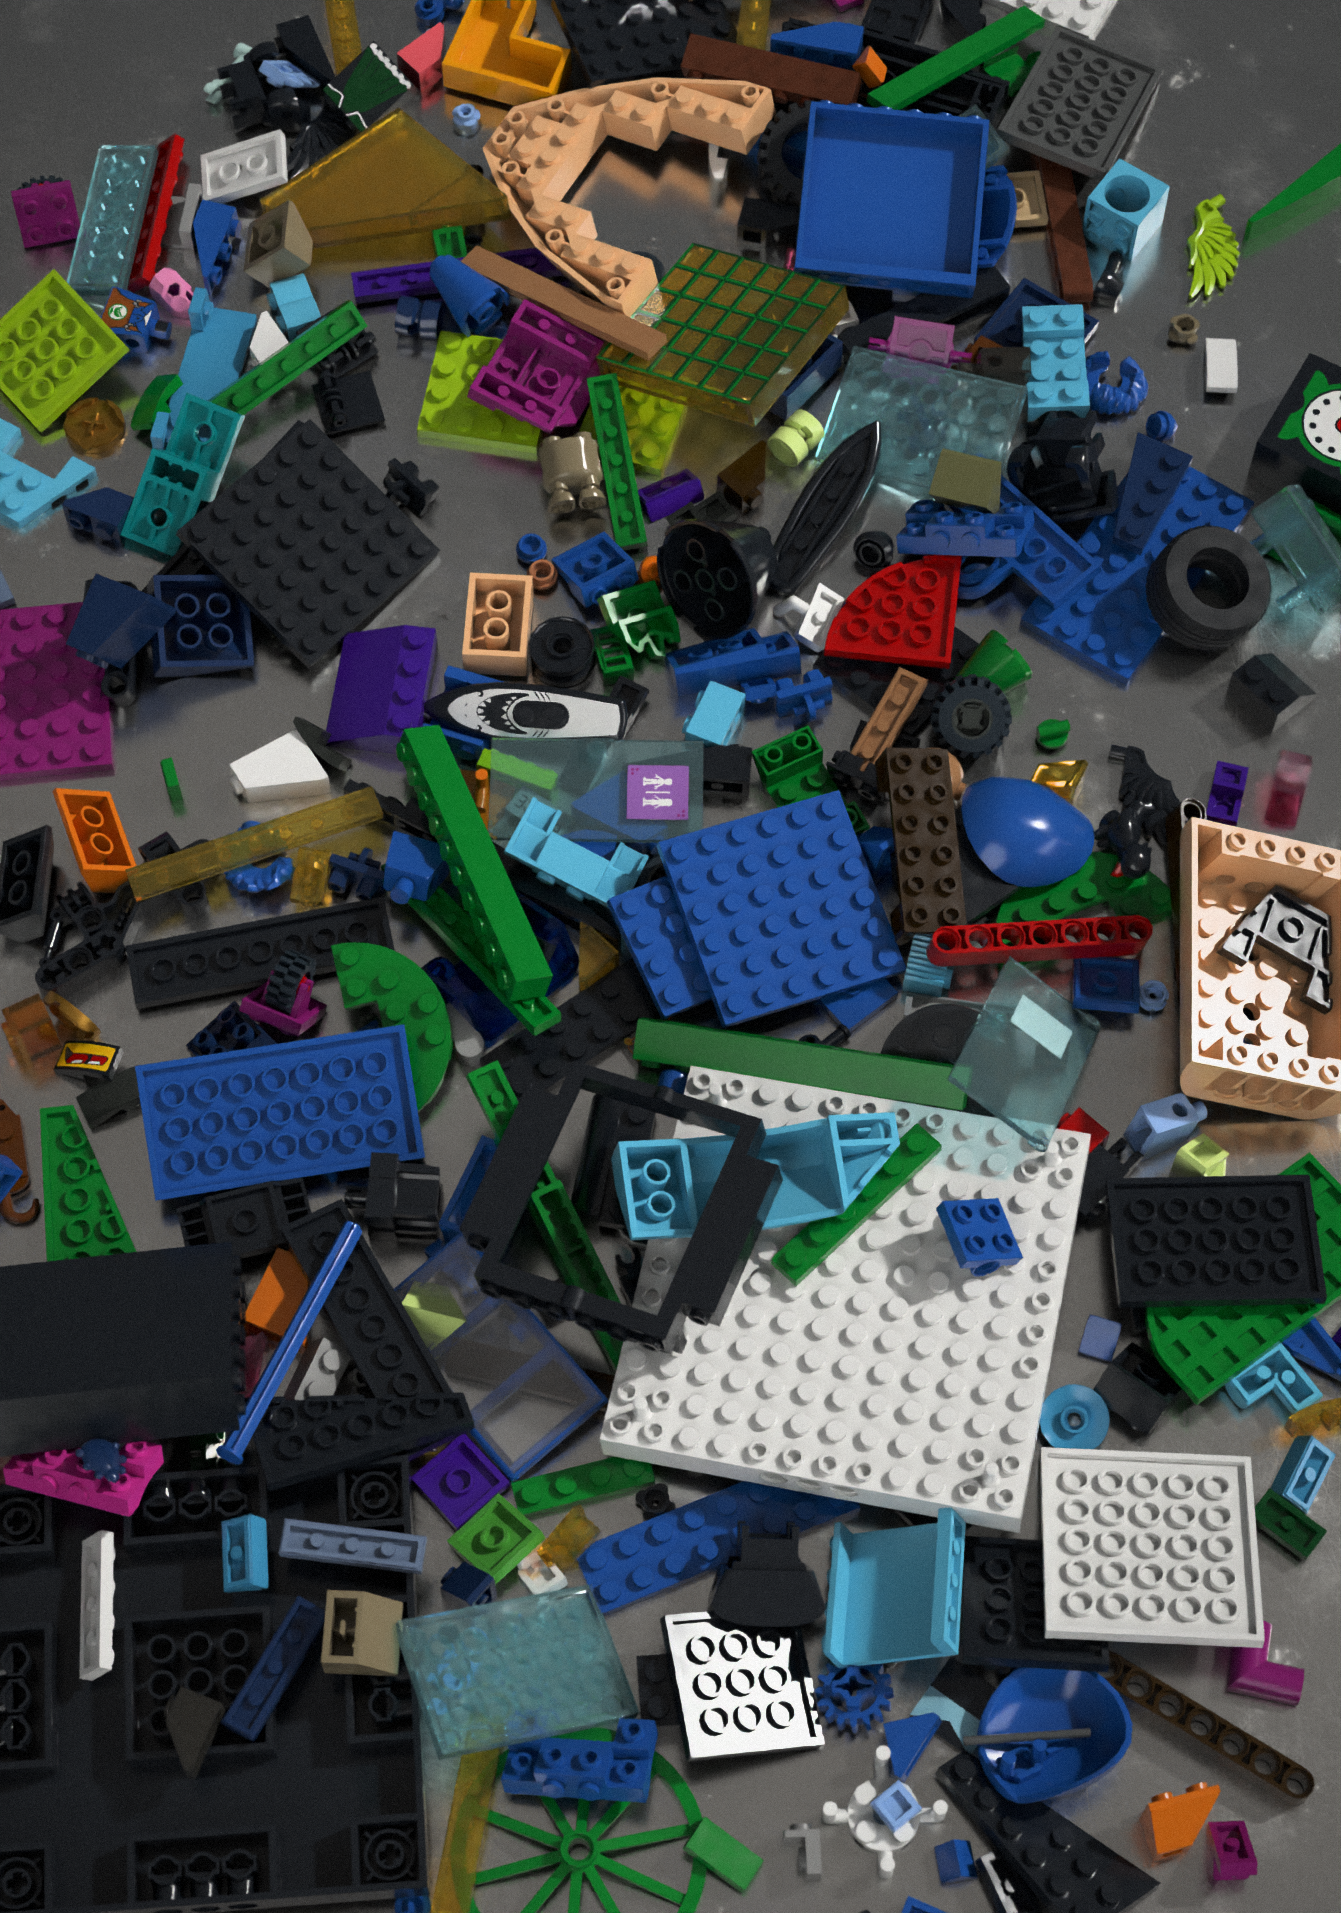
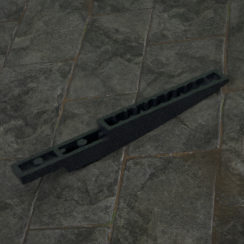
M351 779L343 788L347 805L405 834L438 843L436 837L430 833L429 821L425 812L419 808L418 799L411 797L406 806H404L397 798L392 796L385 797L377 793L369 784L364 782L359 784ZM493 842L522 906L619 953L621 950V934L582 902L565 893L566 890L556 883L550 886L536 878L537 873L533 872L532 868L505 855V849Z

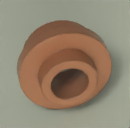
M536 560L527 570V575L533 576V588L549 589L556 583L558 578L556 567L548 560ZM544 574L547 577L539 578L538 576Z

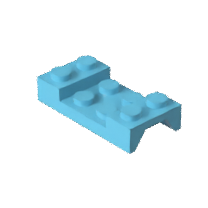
M1083 304L1022 307L1021 326L1027 421H1035L1047 411H1072L1080 418H1085L1090 411V398L1086 373Z

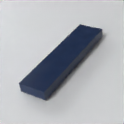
M297 1596L222 1719L221 1723L223 1726L254 1743L323 1629L325 1610Z

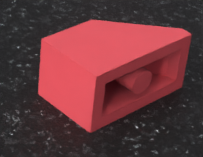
M441 22L397 52L398 68L420 92L429 86L435 85L443 77L442 62L445 57L446 43L444 25Z

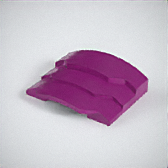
M524 299L510 322L505 338L487 367L483 365L469 388L467 397L492 411L499 409L521 422L525 420L549 434L552 433L555 427L575 426L590 402L587 378L601 376L596 357L599 355L604 341Z

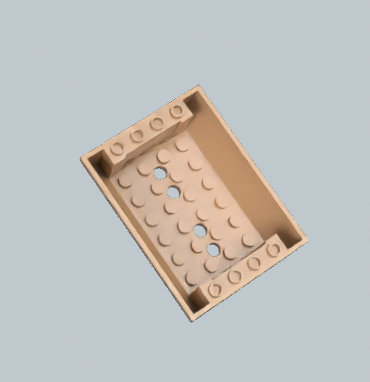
M1191 817L1183 827L1180 835V1086L1186 1096L1302 1120L1341 1114V850ZM1275 885L1331 916L1332 955L1329 956V971L1332 972V984L1329 986V998L1333 999V1007L1325 1015L1300 1001L1309 973L1258 943H1254L1251 951L1254 961L1248 960L1242 967L1216 953L1220 945L1242 922V919L1251 912ZM1243 1008L1251 1010L1254 1015V1021L1248 1020L1246 1015L1243 1014ZM1243 1038L1251 1040L1254 1045L1243 1043Z

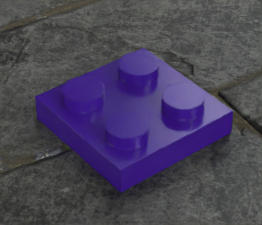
M466 1434L457 1437L411 1477V1482L456 1531L498 1493L501 1494L510 1487L508 1479Z

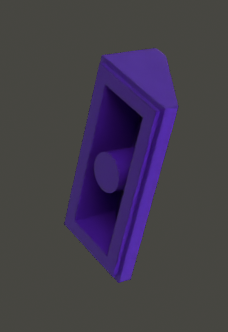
M684 469L638 490L641 508L651 522L676 512L691 501L695 504L704 499L700 479L688 469Z

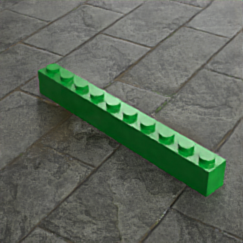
M440 725L404 729L400 742L396 746L397 758L400 762H403L407 771L408 783L414 787L418 796L419 808L425 812L429 821L430 833L438 841L440 855L447 862L451 871L452 882L461 893L463 907L465 911H469L473 920L474 932L477 937L481 938L485 948L486 959L489 963H492L496 972L499 988L504 990L508 1002L545 996L553 974Z
M647 1017L638 1019L632 1058L642 1060L641 1065L650 1068H661L663 1063L674 1065V1069L689 1073L690 1066L853 1094L899 1100L918 1105L937 1106V1108L953 1111L966 1108L972 1068Z

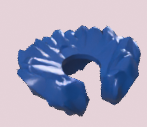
M1108 351L1096 352L1086 357L1091 411L1096 410L1099 414L1107 413L1109 415L1112 413L1116 415L1122 412L1128 413L1130 410L1132 412L1136 411L1139 402H1142L1148 393V383L1144 377V371L1136 361L1129 356L1120 363L1119 374L1122 384L1117 388L1098 382L1099 376L1108 369L1111 358Z
M258 821L244 822L237 832L227 835L228 841L223 844L224 850L221 853L223 859L220 862L223 867L222 871L226 875L225 879L231 881L238 890L258 893L262 890L269 891L279 888L286 880H291L293 873L296 871V867L293 866L294 861L290 857L280 856L266 868H257L250 863V855L257 849H274L277 856L287 846V842L280 831L273 827L265 826Z

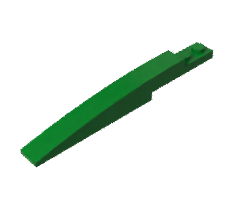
M1341 143L1250 217L1247 221L1243 238L1247 241L1254 239L1341 191Z
M498 1060L468 1073L465 1077L495 1136L493 1140L496 1147H498L519 1102ZM547 1161L527 1204V1208L567 1285H575L586 1292L621 1303L561 1180L556 1179ZM594 1330V1335L616 1372L623 1342L610 1337L607 1332Z

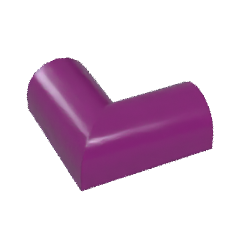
M1263 1621L1265 1638L1263 1648L1232 1647L1226 1691L1297 1706L1303 1688L1304 1669L1268 1661L1272 1625Z

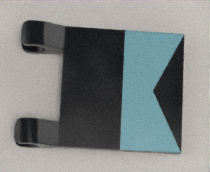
M963 1638L959 1642L958 1655L950 1656L910 1716L914 1717L931 1712L939 1715L942 1723L935 1734L959 1752L966 1750L972 1754L977 1745L964 1746L963 1736H977L982 1713L997 1688L963 1665Z

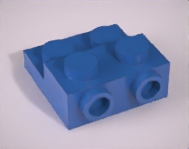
M605 531L551 559L557 572L569 583L571 593L585 608L593 604L599 605L597 599L600 596L632 587L639 580L634 560Z

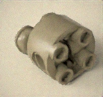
M579 432L574 434L573 437L563 439L558 436H550L543 439V446L537 454L543 472L542 485L546 492L552 496L548 502V512L551 514L571 512L576 505L573 496L579 495V507L584 510L596 509L606 505V497L599 490L603 480V470L598 457L599 447L596 440L592 439L591 433Z

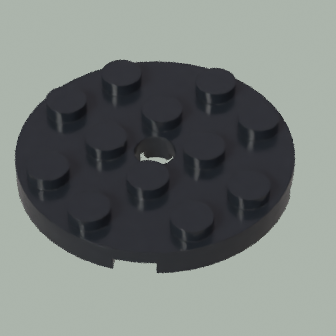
M936 1004L918 1009L906 1016L894 1027L881 1050V1054L939 1063L946 1061L952 1065L972 1067L966 1108L957 1110L959 1112L995 1117L1008 1098L1013 1078V1063L1008 1044L999 1029L988 1018L968 1007L955 1004ZM924 1104V1106H930V1107H935V1108H937V1106H931V1105H925V1104Z

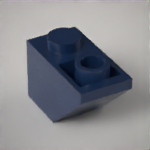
M105 487L67 499L63 502L62 507L66 521L74 528H84L96 533L102 539H112L121 543L124 539V536H121V532L134 497Z

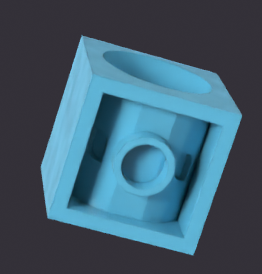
M1119 158L1087 198L1082 226L1084 236L1091 242L1098 243L1112 252H1120L1126 260L1132 262L1162 224L1170 186Z

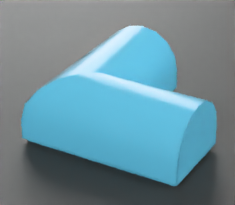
M1282 1343L1225 1384L1228 1395L1242 1409H1246L1273 1390L1294 1418L1301 1417L1307 1413L1323 1397L1321 1391Z

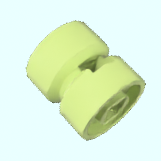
M797 409L784 422V426H780L767 440V445L778 461L788 467H796L808 455V451L812 450L824 438L825 432L813 415L802 409Z

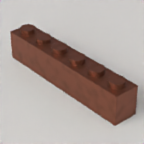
M690 33L681 63V69L686 79L748 81L770 88L773 101L786 104L788 101L797 102L800 107H803L804 101L813 100V102L828 100L834 104L842 105L856 103L862 84L860 72Z

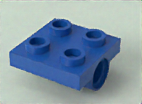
M998 1198L942 1201L936 1208L960 1269L970 1268L973 1276L980 1277L996 1271L1000 1266L1017 1265L1023 1259Z

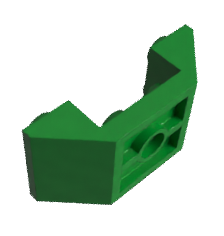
M808 725L752 751V757L763 788L774 808L839 790L835 782L830 779V774L822 762L823 748ZM841 794L855 834L858 835L869 830L870 825L856 802L847 803Z

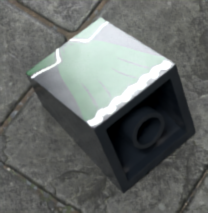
M375 41L365 48L323 89L328 95L324 100L336 113L341 109L348 117L344 121L355 134L361 131L365 136H368L420 93Z

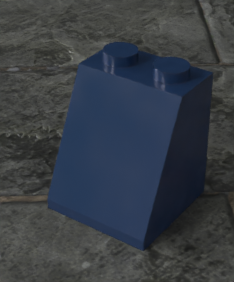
M95 573L66 645L77 649L75 656L104 669H108L109 664L121 669L174 616L176 608L147 593Z

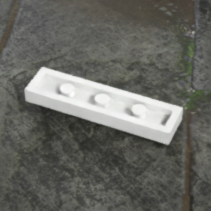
M100 1530L82 1541L80 1679L90 1681L111 1671L114 1661V1651L112 1649V1630L115 1624L113 1615V1595L115 1592L113 1562L116 1551L113 1546L114 1532Z

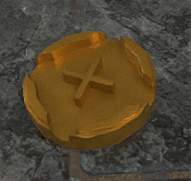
M90 397L78 401L70 407L66 413L67 417L63 425L68 442L76 450L84 453L99 454L108 451L120 442L125 433V420L121 409L113 401L107 399L106 401L98 400V397Z
M49 991L43 998V1004L50 1006V1012L74 1032L79 1030L86 1032L87 1034L84 1039L94 1042L101 1034V1030L85 1014L57 993Z

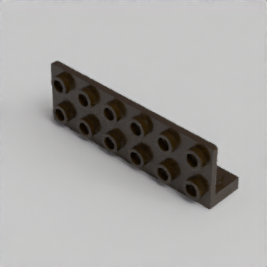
M885 748L875 761L878 792L889 794L900 903L890 913L891 929L895 937V943L906 945L915 934H934L940 927L967 925L948 750Z

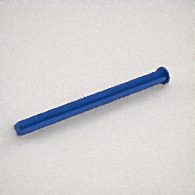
M346 1221L343 1224L246 1402V1415H240V1430L230 1431L223 1446H218L216 1449L217 1454L224 1460L233 1464H241L243 1462L242 1454L362 1234V1230L357 1223Z

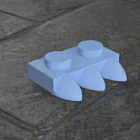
M263 60L258 70L267 76V82L278 88H282V86L293 88H316L320 86V82L288 60Z

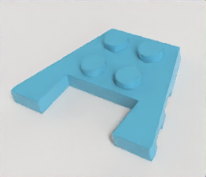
M0 418V518L21 529L52 507L51 503L63 495L69 496L75 492L77 485L86 479L89 482L95 478L97 472L95 467L72 456L53 479L7 455L22 434L20 428Z

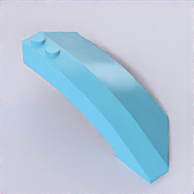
M895 1112L828 1115L824 1119L765 1129L767 1135L756 1158L779 1165L783 1181L762 1230L801 1224L843 1214L900 1145ZM719 1135L683 1139L618 1141L611 1161L615 1190L630 1240L692 1237L735 1137Z

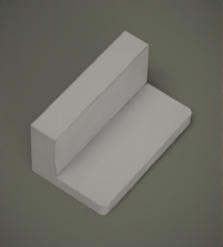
M189 183L186 197L171 196L173 202L167 214V229L162 236L160 247L194 250L196 238L193 221L203 197L201 184Z

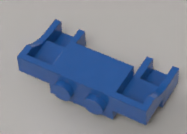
M929 499L919 500L905 513L906 526L896 536L898 554L1018 557L1022 552L1026 535L1034 525L1033 506H1026L1021 502H1008L996 514L982 512L954 513L945 511L943 503H934L933 500Z
M514 1712L507 1737L509 1752L501 1778L505 1793L540 1795L550 1798H582L588 1801L647 1802L653 1755L658 1738L655 1720L619 1718L614 1742L551 1738L553 1724L549 1713Z

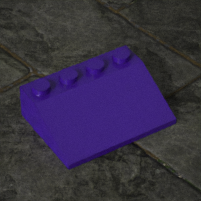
M401 625L349 633L344 638L326 731L331 733V736L326 746L396 754V746L400 742L403 730L423 726L426 716L424 704L425 701L429 700L438 651L436 628Z

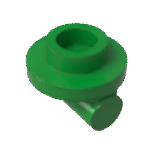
M1048 719L1041 722L1036 727L1038 742L1048 749L1062 747L1068 739V732H1070L1069 721L1067 719L1062 721Z

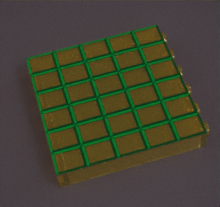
M692 243L630 317L666 334L667 342L649 361L609 342L596 357L600 374L617 373L620 386L756 427L849 310L846 287L838 283Z

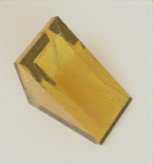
M1086 760L1038 764L1031 781L1052 789L1074 806L1084 785L1088 762Z
M580 922L579 993L619 967V952L593 927L584 922Z

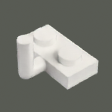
M818 583L813 587L807 603L793 595L774 606L773 613L776 617H782L794 609L802 614L793 638L819 653L825 648L831 623L840 611L844 598Z

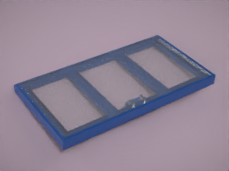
M460 1232L396 1286L394 1291L401 1303L410 1291L458 1304L467 1321L450 1336L443 1337L417 1331L453 1393H464L475 1426L474 1429L469 1431L470 1434L513 1483L604 1406L608 1399L530 1309L521 1308L514 1304L512 1300H506L501 1297L499 1299L491 1298L481 1292L474 1273L483 1254L469 1247L462 1232Z

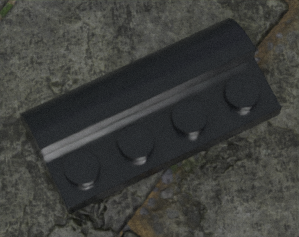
M598 1094L592 1097L571 1196V1202L584 1228L599 1231L600 1226L628 1231L615 1190L611 1157L618 1141L651 1140L656 1118L655 1112Z

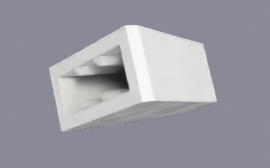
M297 729L229 764L232 773L229 782L237 795L242 793L248 803L324 795L331 792L328 775Z

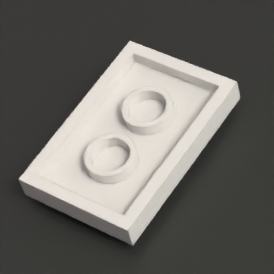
M279 129L202 154L203 200L223 204L288 183L286 142L283 132Z

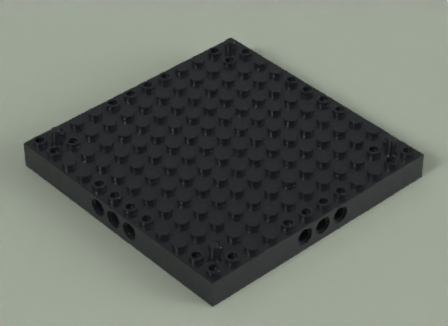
M408 1455L380 1457L273 1491H269L262 1466L155 1473L144 1490L139 1506L130 1517L6 1484L0 1485V1913H209L430 1896L416 1575L413 1573L279 1556L285 1518L414 1535L411 1467ZM248 1514L264 1518L267 1527L268 1588L255 1591L224 1592L222 1521ZM100 1530L114 1532L113 1546L116 1551L113 1562V1581L115 1582L113 1615L115 1624L112 1630V1649L114 1651V1661L111 1671L90 1681L80 1679L82 1541ZM327 1590L364 1591L403 1602L398 1676L325 1673L321 1664L323 1627L254 1743L222 1725V1719L297 1596L304 1598L323 1610H326Z

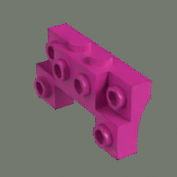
M148 1441L125 1443L119 1450V1454L127 1458L126 1463H121V1466H124L127 1472L124 1475L119 1474L120 1479L116 1483L108 1482L105 1477L96 1479L93 1470L87 1471L83 1469L82 1465L84 1462L82 1457H77L75 1451L81 1448L14 1455L3 1467L6 1485L130 1517L139 1506L146 1486L164 1463L160 1444Z

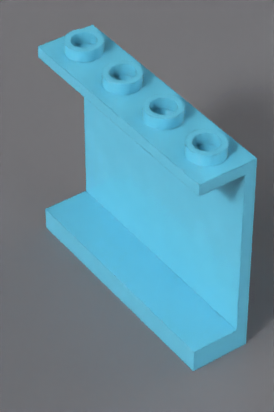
M939 1508L938 1523L852 1534L842 1522H834V1534L830 1539L831 1568L827 1572L829 1595L824 1611L826 1631L822 1636L821 1643L824 1654L838 1668L958 1655L966 1522L954 1509Z

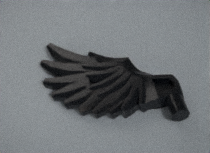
M325 100L320 114L314 120L301 124L298 137L290 145L289 150L292 153L287 158V173L293 171L289 179L290 182L299 179L308 169V180L313 181L319 169L321 175L325 176L328 164L330 168H335L336 158L341 160L343 158L342 152L347 150L346 143H348L349 137L347 135L348 130L344 125V112L340 109L336 113Z
M1112 744L1109 757L1124 760L1123 779L1120 784L1121 791L1119 793L1121 798L1125 797L1122 804L1123 808L1128 806L1132 808L1137 799L1153 803L1156 807L1155 813L1143 821L1147 838H1151L1154 832L1161 845L1165 846L1167 844L1166 817L1181 803L1173 791L1171 781L1157 775L1147 762L1144 750L1134 746L1126 748Z

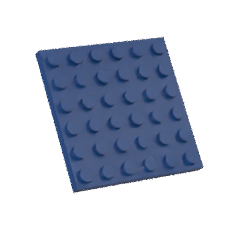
M839 790L663 840L656 845L723 1028L903 974L906 971L904 960L898 944L895 943L893 931Z

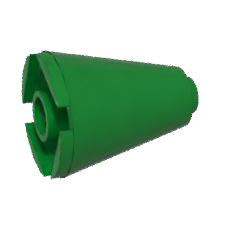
M992 629L984 636L955 677L960 675L967 677L969 674H976L977 677L981 678L984 676L991 682L996 683L1005 694L1028 682L1032 678V671L1017 649L1012 650L1005 644L1008 640L998 631Z

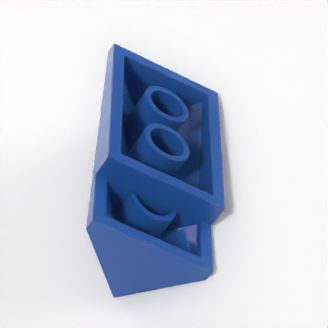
M751 628L728 639H713L666 653V661L678 696L699 693L701 690L706 691L710 681L732 687L740 685L739 681L764 676H771L772 679L802 674L799 646L788 631L761 638L756 629Z

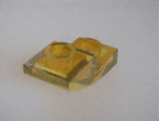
M1341 1398L1322 1401L1289 1416L1284 1428L1291 1438L1301 1432L1304 1436H1307L1321 1424L1324 1425L1327 1431L1336 1426L1341 1428Z

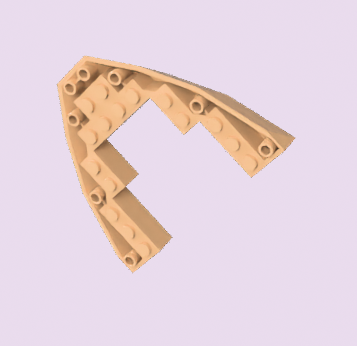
M654 77L601 85L591 89L589 87L514 106L482 149L502 199L534 246L567 279L593 300L631 317L658 284L652 259L595 240L598 235L591 212L561 202L564 195L607 135L658 151L670 132L675 131L748 155L765 130L768 122L775 116L776 111L771 89L748 81Z

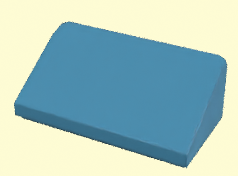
M1312 1435L1297 1436L1270 1489L1301 1512L1307 1514L1336 1454Z
M248 1514L222 1521L224 1592L267 1589L269 1583L266 1520Z

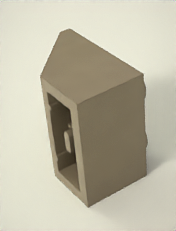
M327 1590L321 1657L324 1672L332 1674L398 1676L403 1602L364 1591Z

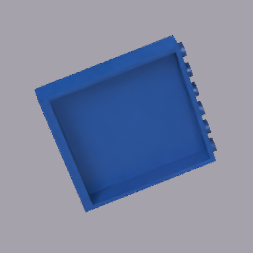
M828 100L811 101L794 271L847 286L972 298L976 286L989 120L982 119L976 115L959 117L952 116L946 112L930 114L923 113L917 109L901 111L893 110L887 106L871 108L863 107L858 103L842 105L834 104ZM797 274L793 276V280L808 282L815 280Z

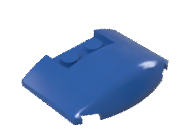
M1004 165L985 168L977 269L994 267L1005 252L1015 226L1017 197L1014 184L1006 175L1008 172Z

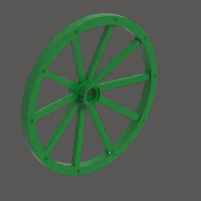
M569 1726L553 1729L551 1738L614 1742L616 1731L591 1726ZM509 1748L496 1757L483 1770L463 1801L454 1827L451 1845L453 1883L463 1913H480L470 1887L557 1863L561 1864L521 1913H536L569 1872H571L568 1913H579L583 1873L587 1876L606 1912L620 1913L595 1866L680 1905L681 1907L677 1913H695L705 1884L707 1867L694 1857L687 1892L684 1894L600 1854L690 1836L702 1819L697 1802L684 1779L656 1751H654L650 1782L657 1775L665 1781L681 1805L688 1824L597 1841L632 1802L616 1801L588 1832L587 1824L590 1801L579 1798L576 1830H573L555 1799L539 1795L562 1833L563 1838L482 1807L480 1804L484 1797L503 1774ZM474 1817L558 1849L557 1851L467 1875V1844ZM575 1844H584L590 1851L586 1858L575 1860L569 1855L570 1848Z

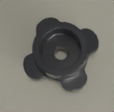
M657 1483L655 1486H651L645 1491L640 1490L636 1494L635 1500L643 1509V1519L645 1521L676 1509L675 1503L670 1501L668 1487L663 1483ZM654 1500L659 1502L657 1506L652 1504Z

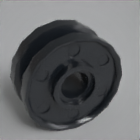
M565 616L549 618L539 624L531 634L529 651L532 670L546 684L556 687L574 686L585 680L593 671L596 661L593 634L586 624ZM561 650L567 651L566 653H557Z

